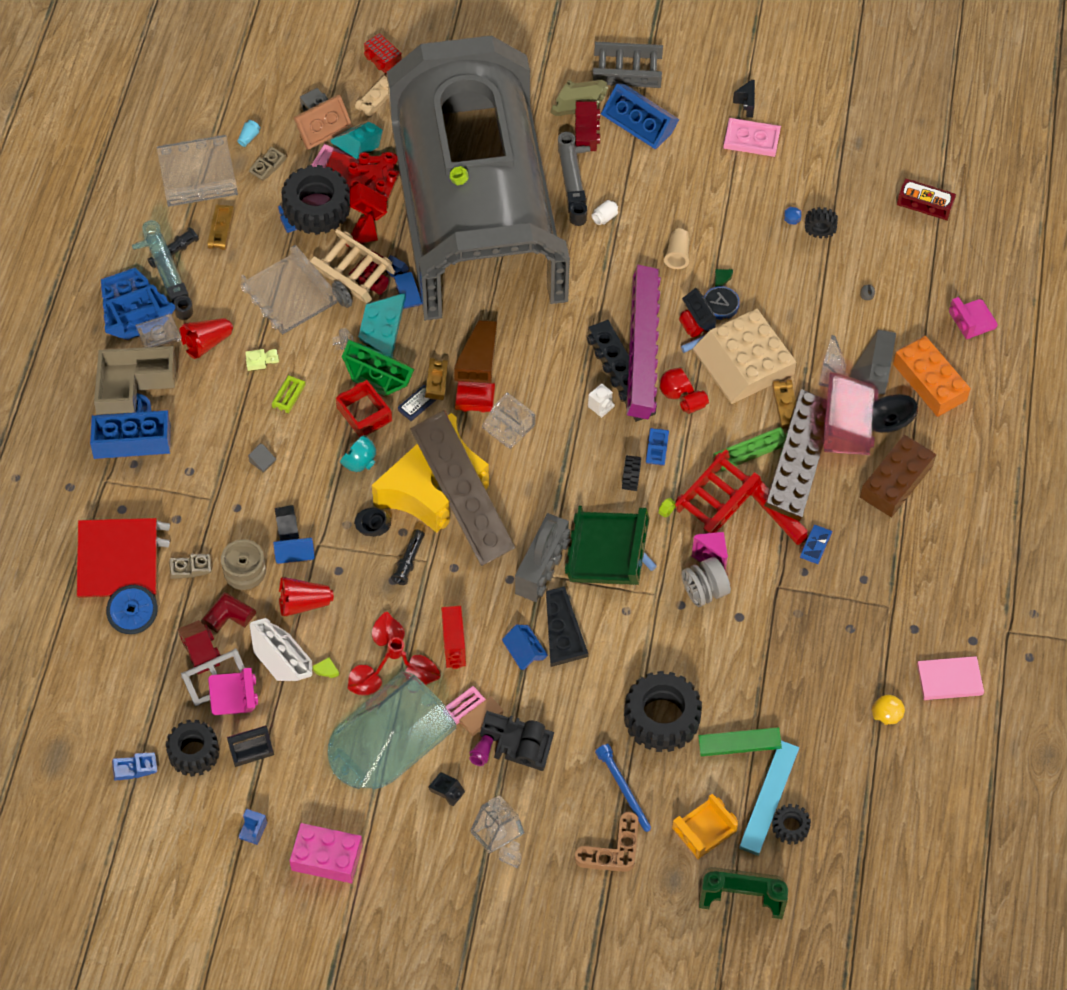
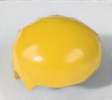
M887 694L879 697L873 703L871 711L875 720H880L884 725L897 724L903 718L905 707L899 698Z

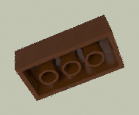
M904 434L864 483L860 498L892 518L933 467L936 454Z

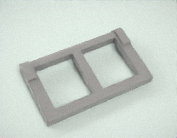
M236 648L181 673V678L195 706L209 701L210 695L208 694L198 699L189 676L206 668H209L211 675H217L213 665L230 657L234 658L238 670L241 672L245 667Z

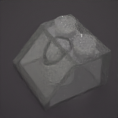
M500 795L481 806L470 830L474 838L489 854L525 834L519 815Z

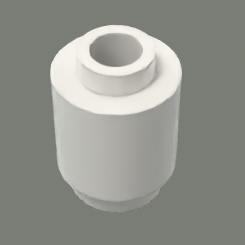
M606 200L593 211L592 219L597 225L606 224L618 214V206L615 202Z

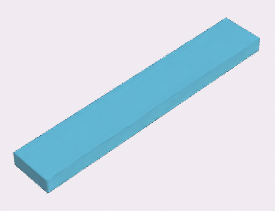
M781 741L782 749L776 750L739 849L757 856L760 854L799 751V747Z

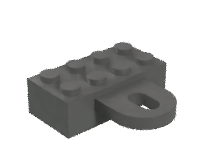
M549 513L546 514L515 575L516 595L536 603L540 596L543 597L547 588L545 586L547 581H551L553 578L555 565H559L561 562L563 549L567 550L570 539L568 537L571 531L569 529V521Z

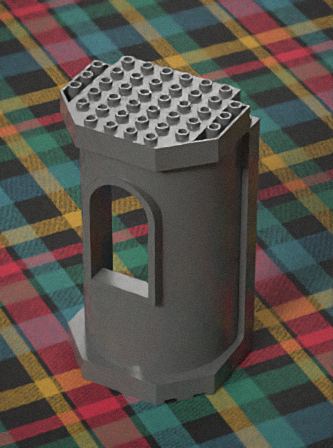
M493 36L420 44L387 71L392 133L398 159L397 163L424 321L442 318L440 275L445 272V268L450 264L455 265L461 261L531 252L541 253L547 258V290L550 304L568 302L570 257L566 241L557 237L530 108V68L527 55ZM494 108L504 156L451 163L442 114ZM462 166L467 170L469 179L464 184L457 186L452 183L450 172L454 167Z

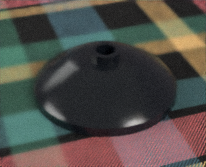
M895 394L885 396L867 406L862 414V420L865 427L874 432L889 433L898 431L915 419L918 414V405L914 398L907 395Z

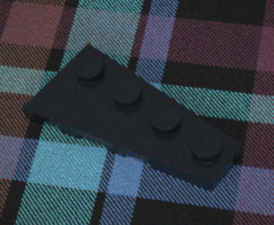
M565 586L546 591L550 667L588 657L589 653Z

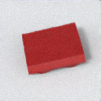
M458 381L455 410L480 411L483 413L493 412L495 383Z

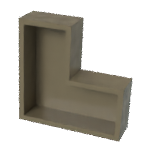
M174 346L99 350L94 398L96 414L136 413L137 390L175 388L176 358Z

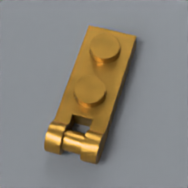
M216 204L208 238V249H214L215 247L220 248V250H227L234 213L233 206Z
M429 358L425 398L444 400L448 360L442 359V361L435 360V358Z
M791 379L785 380V382L773 381L772 388L780 426L782 429L788 428L796 403L793 383ZM786 389V392L781 393L780 390Z

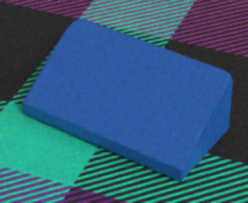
M312 538L273 542L277 564L307 561L315 558Z

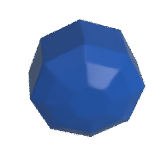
M797 207L787 208L784 213V220L788 224L799 223L801 221V210Z

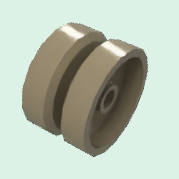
M242 539L229 543L224 548L221 555V565L224 578L229 585L236 589L247 590L258 586L264 580L266 564L263 551L258 544L251 540Z

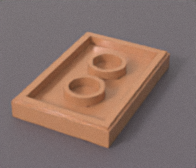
M336 95L293 117L307 150L353 127L340 95Z

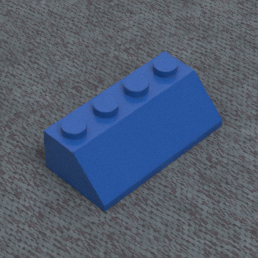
M616 84L601 112L602 116L654 149H657L672 134L680 120L624 84Z

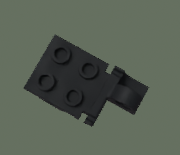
M486 711L480 736L487 735L493 741L499 740L494 758L499 760L502 753H504V759L543 771L554 732L546 730L545 725L538 721L529 720L524 723L519 721L520 718H517L513 722V716L511 715L506 717Z

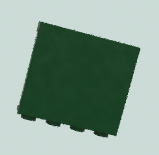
M578 506V512L574 514L575 528L571 531L572 545L568 547L569 562L565 564V574L568 575L570 582L639 585L650 520L647 508H639L638 514L584 512L582 506Z

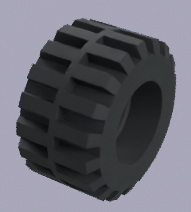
M186 720V724L181 722L178 724V728L173 727L171 729L172 734L169 733L167 736L166 751L172 767L174 766L177 772L181 771L182 775L185 776L187 773H190V776H195V773H199L200 776L204 774L203 771H210L211 765L215 766L217 763L216 759H219L220 750L216 734L211 726L208 727L205 722L200 724L199 720L194 722ZM191 742H199L204 745L195 754L182 752V749Z

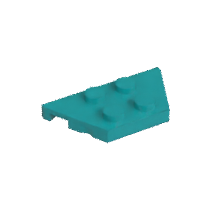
M405 294L366 304L358 336L361 342L370 345L372 349L390 357L393 356L406 300Z

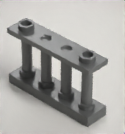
M595 42L594 56H599V68H593V81L603 80L610 86L624 84L630 87L661 88L662 71H657V59H662L663 45ZM606 56L616 57V69H605ZM623 57L633 58V70L623 69ZM640 58L650 59V71L640 70Z

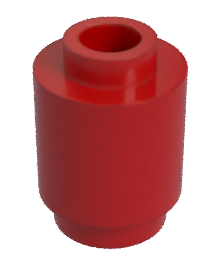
M688 309L680 314L679 321L688 335L696 337L704 331V329L698 326Z
M697 390L683 396L680 407L683 412L691 414L705 408L709 404V399L704 390Z

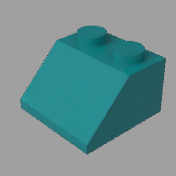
M369 121L354 126L332 138L331 143L355 159H359L360 153H369L379 147L383 130Z

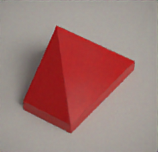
M371 214L360 217L351 233L353 239L358 243L364 244L378 241Z

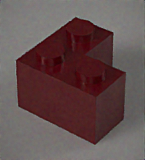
M597 101L576 102L575 104L576 147L590 146V151H597V144H600V134H597V131H600V120H597L600 119V109H597Z
M200 620L177 629L194 668L221 656L218 648H214L211 641L214 640L211 630L208 629L206 624L203 625ZM220 663L213 665L214 668L220 666ZM209 668L197 672V674L199 675L203 672H206L209 670Z

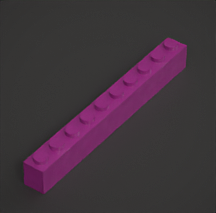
M637 264L632 276L626 415L648 420L651 413L655 412L657 404L654 402L657 393V387H654L657 381L655 370L658 359H655V356L658 352L656 342L659 331H656V328L659 324L657 314L660 308V304L657 301L660 297L658 287L661 277H658V269Z

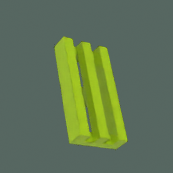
M288 375L273 400L272 407H278L279 410H285L289 414L305 387V381ZM291 381H292L293 384H292V386L290 387V389L288 390V392L286 393V396L284 397L282 403H279L280 400H281V398H282V396L284 395L285 391L287 390L288 386L290 385V383H291Z

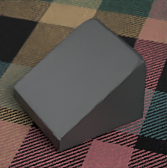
M261 443L248 455L249 462L263 473L276 461V458Z

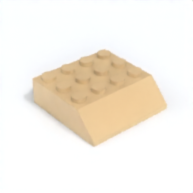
M758 309L710 330L693 348L696 356L731 404L771 386L773 381H782L795 373V359Z

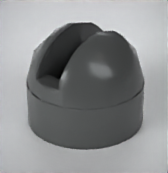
M870 284L864 285L860 291L861 298L872 300L875 296V288Z

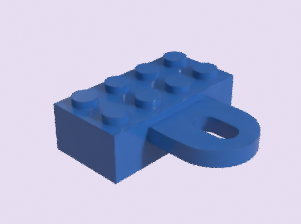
M137 393L136 404L138 409L136 413L92 415L90 445L93 458L170 454L171 424L168 410L152 411L150 400L146 396Z

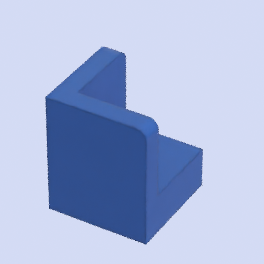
M246 809L243 815L245 823L239 834V839L258 845L267 825L266 815Z

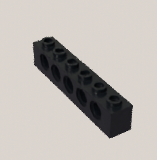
M609 320L588 327L586 339L588 344L593 346L596 358L601 360L604 372L609 374L612 386L617 388L621 402H625L627 409L629 355ZM633 417L635 422L643 420L642 418Z

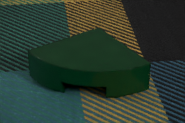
M715 269V287H722L731 280L733 269Z

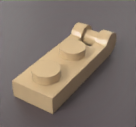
M383 76L361 100L359 99L356 102L355 108L357 110H363L368 116H372L388 99L387 77Z

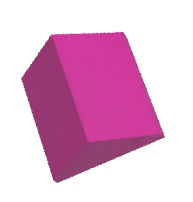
M724 532L696 534L693 540L691 556L699 562L715 557L726 571L728 554Z

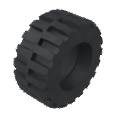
M309 165L305 169H298L296 173L293 172L289 175V179L287 178L281 191L283 212L285 218H288V223L291 226L295 225V229L299 231L304 230V233L307 234L312 232L315 235L320 234V232L329 233L331 229L335 230L339 227V224H343L346 221V217L349 216L350 189L346 179L338 171H333L330 167L323 168L322 165H317V167ZM311 194H323L331 198L330 201L319 206L307 205L301 201Z
M658 671L656 675H653L651 672L646 674L645 679L640 677L636 680V685L632 684L629 688V693L625 699L624 723L625 727L628 728L629 735L631 737L635 736V742L639 745L645 744V748L651 750V747L656 748V752H662V749H667L668 752L674 751V747H678V749L684 747L685 741L690 743L694 734L698 732L702 714V701H700L699 692L697 690L694 691L695 686L691 682L686 683V678L681 675L676 677L673 672L664 674V671ZM667 700L678 706L682 715L674 722L658 723L651 720L645 714L644 708L652 701Z

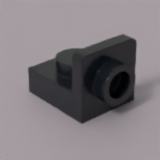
M442 772L428 786L432 793L445 798L451 806H454L465 793L458 779Z

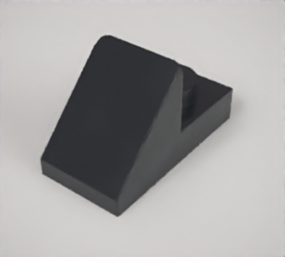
M750 80L737 89L733 96V103L743 104V110H746V118H753L755 80Z
M294 505L274 508L280 541L299 539Z

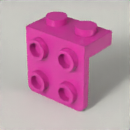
M959 297L952 299L949 313L966 340L997 328L998 323L983 300L978 299L963 304Z
M243 668L240 673L209 676L211 713L213 715L251 713L255 709V705H258L257 693H254L253 686L256 685L255 674H252L251 668Z

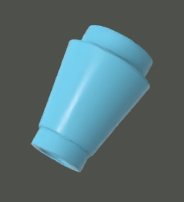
M252 120L245 122L237 142L241 146L246 147L259 134L260 126Z

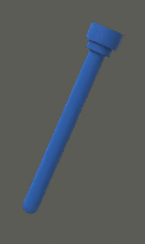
M609 744L600 746L595 751L598 759L605 762L632 811L637 815L645 832L650 831L651 826L612 759L613 750Z

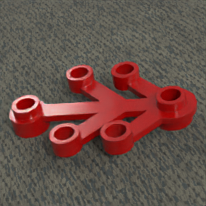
M366 152L360 153L359 162L361 164H368V162L378 164L358 165L356 162H350L348 164L349 173H367L359 180H353L349 184V189L358 183L366 184L375 176V189L379 192L385 191L386 182L383 180L382 169L387 168V181L395 182L397 180V172L394 171V166L398 160L396 154L384 152L381 156H370Z

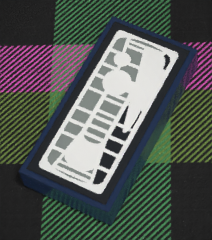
M425 385L398 407V411L410 421H413L437 400L425 398Z

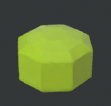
M464 167L453 168L450 172L452 183L458 186L464 184L469 179L468 172Z
M670 498L665 499L659 506L658 514L664 518L669 517L675 509L676 502Z

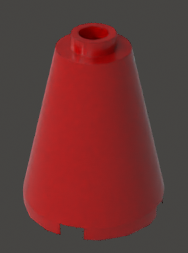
M226 318L190 322L180 327L179 335L182 345L186 344L188 348L186 350L187 354L191 358L197 359L232 334L233 325Z
M287 577L280 578L279 592H281V598H279L281 616L287 617L329 606L330 601L334 599L333 590H330L327 585Z

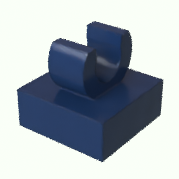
M392 255L389 256L388 259L392 262L391 266L395 271L394 274L387 271L391 277L394 278L400 272L403 274L408 272L409 268L406 263Z

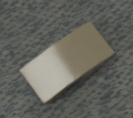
M271 147L262 159L260 157L257 159L249 172L263 181L280 167L285 161L286 156Z
M190 554V558H170V579L190 578L211 573L210 554Z

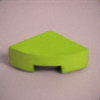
M330 658L312 666V670L319 676L329 678L339 676V672Z

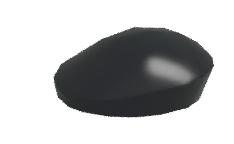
M375 507L367 508L356 515L354 524L361 534L375 537L381 536L389 530L391 518L382 509Z

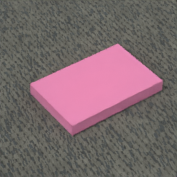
M729 118L724 149L775 157L781 126Z
M977 656L917 662L924 700L981 696L984 694Z

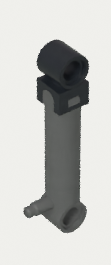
M562 132L558 136V153L560 155L567 197L568 213H570L569 220L575 226H582L587 221V205L577 154L590 152V146L576 147L575 136L570 132Z

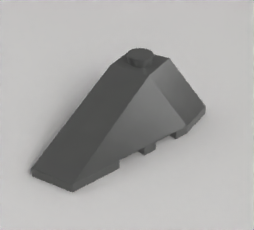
M884 330L876 332L851 370L848 388L885 395L896 333Z

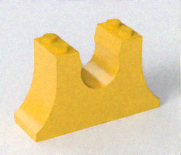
M450 413L448 418L485 489H487L489 486V464L466 446L457 430V417ZM418 443L371 485L373 505L379 509H398L420 519L436 533L448 526L450 522L449 501L443 492L436 489L439 484Z

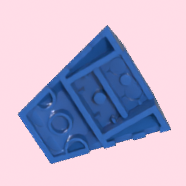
M136 268L101 279L105 332L107 334L129 340L160 329L176 309L175 305L172 302L170 303L163 294H160L157 288L151 285L148 279Z

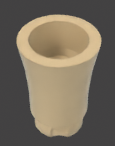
M678 228L671 233L664 263L672 269H684L689 264L688 231Z

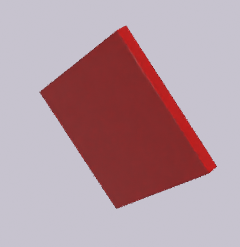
M157 518L78 520V598L111 597L115 591L127 585H139L151 591L153 595H157Z

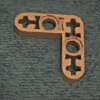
M625 812L621 815L617 849L581 846L575 851V863L583 868L622 872L632 870L636 855L637 815L633 812ZM627 819H631L632 822L630 831H626ZM629 837L633 840V844L624 846L621 840ZM624 852H628L629 862L627 865H624L622 861L624 859ZM582 853H586V861H583L580 857ZM593 854H596L595 862H593ZM606 854L611 860L609 863L604 864L599 861V857Z

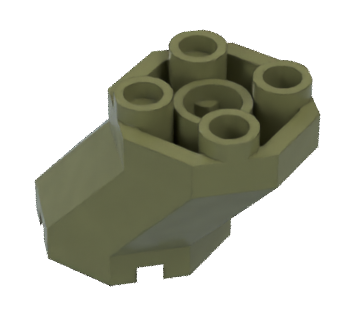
M568 80L556 99L557 104L556 106L553 105L551 113L555 116L575 114L576 102L597 101L598 109L600 101H603L609 88L607 82L595 80L573 83Z

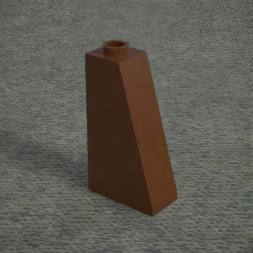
M479 320L454 366V381L492 383L497 321Z

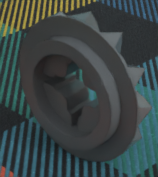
M339 281L333 282L332 292L339 304L346 308L352 306L351 295L345 288V285H342Z

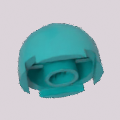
M366 435L361 436L351 446L350 451L345 453L340 463L353 472H361L364 469L370 470L376 463L374 461L376 456L374 443Z

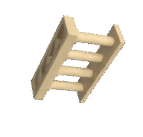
M337 229L335 232L340 239L324 259L319 260L314 256L310 263L316 271L333 282H341L349 293L364 303L369 304L372 300L369 295L370 287L385 270L394 274L395 271L391 266L392 262L386 257L381 258L355 241L348 232L344 231L343 233ZM345 244L352 247L353 249L337 268L334 267L333 269L330 267L329 263ZM358 253L364 255L365 259L350 276L345 277L342 272ZM372 261L379 265L363 285L359 286L356 284L357 278Z

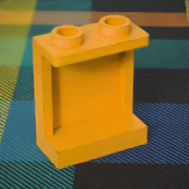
M711 794L705 803L683 818L679 816L674 819L672 829L695 857L699 859L736 833L738 820L733 813H729L725 809V805L719 797L716 798Z

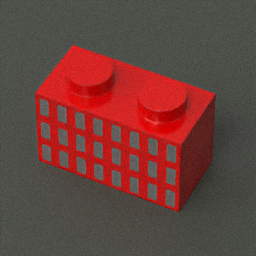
M380 33L364 43V56L366 59L371 60L377 69L382 70L386 75L387 71L402 60V53Z

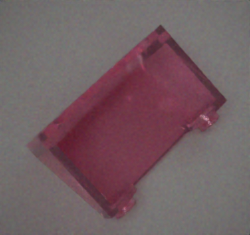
M830 372L824 431V452L870 455V448H874L875 437L871 436L874 400L878 401L879 389H875V386L839 373Z

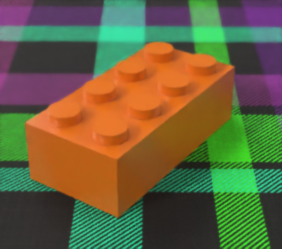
M926 336L896 352L893 365L937 417L968 400L971 388Z

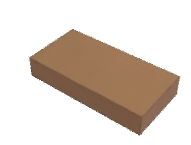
M490 696L459 719V722L471 736H474L482 728L486 711L502 715L503 709Z

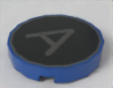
M715 287L706 292L704 296L718 320L732 318L739 309V297L730 288Z

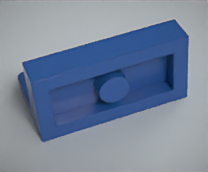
M515 625L502 639L521 670H525L533 660L543 661L548 656L529 625Z

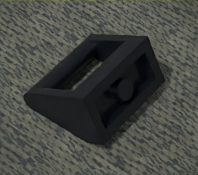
M694 288L682 300L698 326L709 332L716 328V316L700 290Z
M266 725L227 737L235 767L274 755Z

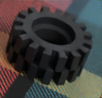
M817 207V210L815 208L812 211L809 210L805 218L806 233L808 232L810 236L813 234L815 238L819 236L820 239H822V236H825V238H828V235L833 236V233L835 234L837 230L838 215H836L835 211L832 212V209L827 210L826 207L823 209Z
M626 455L622 489L637 491L641 457Z
M788 804V807L783 805L781 810L778 809L772 822L773 833H776L775 837L777 839L780 837L783 843L785 840L788 841L787 844L789 845L793 841L794 845L798 844L799 840L801 842L804 841L811 826L809 813H804L805 809L803 807L801 810L798 809L799 805L797 804L795 807H792V804ZM787 818H794L799 822V828L794 831L788 830L783 822Z

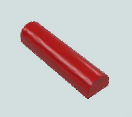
M762 482L751 496L796 545L806 541L807 529L798 520L764 506L769 488Z

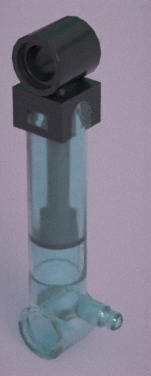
M153 220L147 221L142 226L144 240L132 244V248L136 250L148 246L167 291L170 303L172 302L175 305L176 317L180 320H187L193 315V307L186 286L181 280L162 235L159 223Z

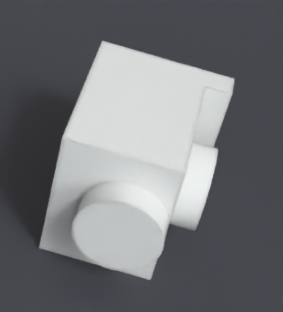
M600 384L589 394L588 407L602 418L615 406L612 403L613 392L603 384Z

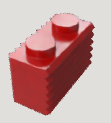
M358 183L350 189V208L356 209V211L364 215L371 214L374 221H377L387 214V197L378 191L370 189L363 183Z

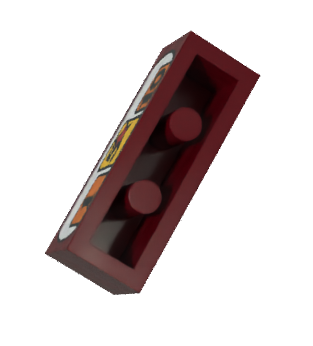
M905 178L897 205L948 221L956 194Z

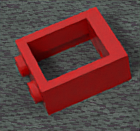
M368 380L356 384L352 389L340 393L335 398L337 409L359 438L363 435L367 436L392 422V411ZM367 396L378 411L357 422L346 407Z
M461 606L441 607L446 668L458 669L466 666Z

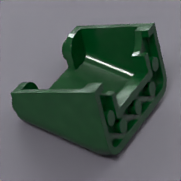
M710 867L703 872L699 908L709 909L713 901H721L722 891L763 897L762 907H768L771 910L772 918L783 919L788 901V886L780 876Z

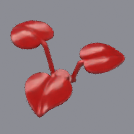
M386 611L377 619L372 629L373 641L378 646L388 645L384 659L375 672L368 665L354 667L349 674L347 688L357 695L366 696L376 693L382 685V680L377 675L389 657L391 659L403 658L404 664L408 666L405 670V677L411 684L416 686L430 684L440 679L441 674L437 666L425 656L414 655L411 657L410 663L407 661L406 652L403 651L404 628Z

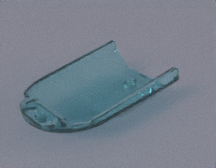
M401 671L336 727L328 743L330 767L337 778L353 788L378 789L396 780L456 729V723L442 701L414 674Z

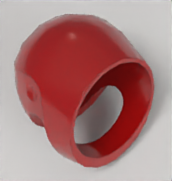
M681 367L665 371L659 382L662 394L669 399H680L681 394L684 392L689 394L695 392Z

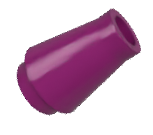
M483 735L481 740L470 751L469 760L474 765L483 766L488 762L493 739L490 736Z

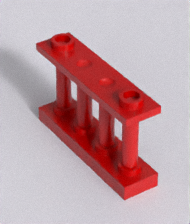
M726 449L715 456L714 462L684 495L681 494L675 501V508L678 513L685 508L704 523L703 529L705 534L717 533L762 483L761 477L754 472L751 476H747L728 461L730 459L729 452ZM722 466L742 481L743 485L738 490H734L715 475ZM709 481H712L726 492L730 499L726 504H721L706 492L703 487ZM697 494L717 509V513L713 518L707 517L690 503Z

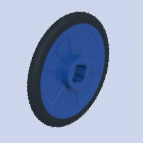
M127 585L118 589L112 594L106 607V615L110 625L118 632L130 635L138 634L148 629L155 621L158 612L155 596L151 591L139 585ZM130 607L135 608L134 612H129Z

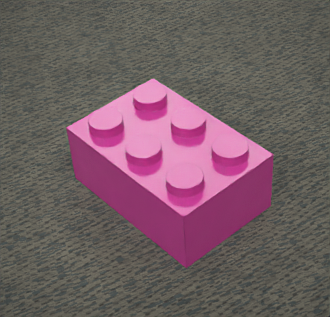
M301 823L290 858L291 870L352 884L363 847L362 836Z

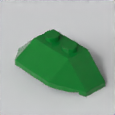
M348 340L342 354V359L352 381L358 384L368 380L375 391L383 396H388L407 387L415 370L397 359L352 340Z

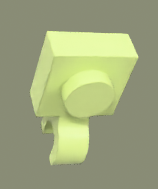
M264 349L246 351L248 371L265 369L267 363L279 362L277 349L269 350L267 353L264 352Z

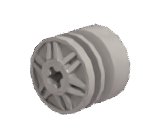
M708 558L700 562L699 567L693 565L682 570L681 575L684 587L691 601L697 607L705 605V602L707 604L712 602L713 597L719 599L730 594L731 588L728 576L717 558Z

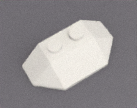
M266 618L250 623L253 651L277 681H298L312 676V660L288 632L270 623Z

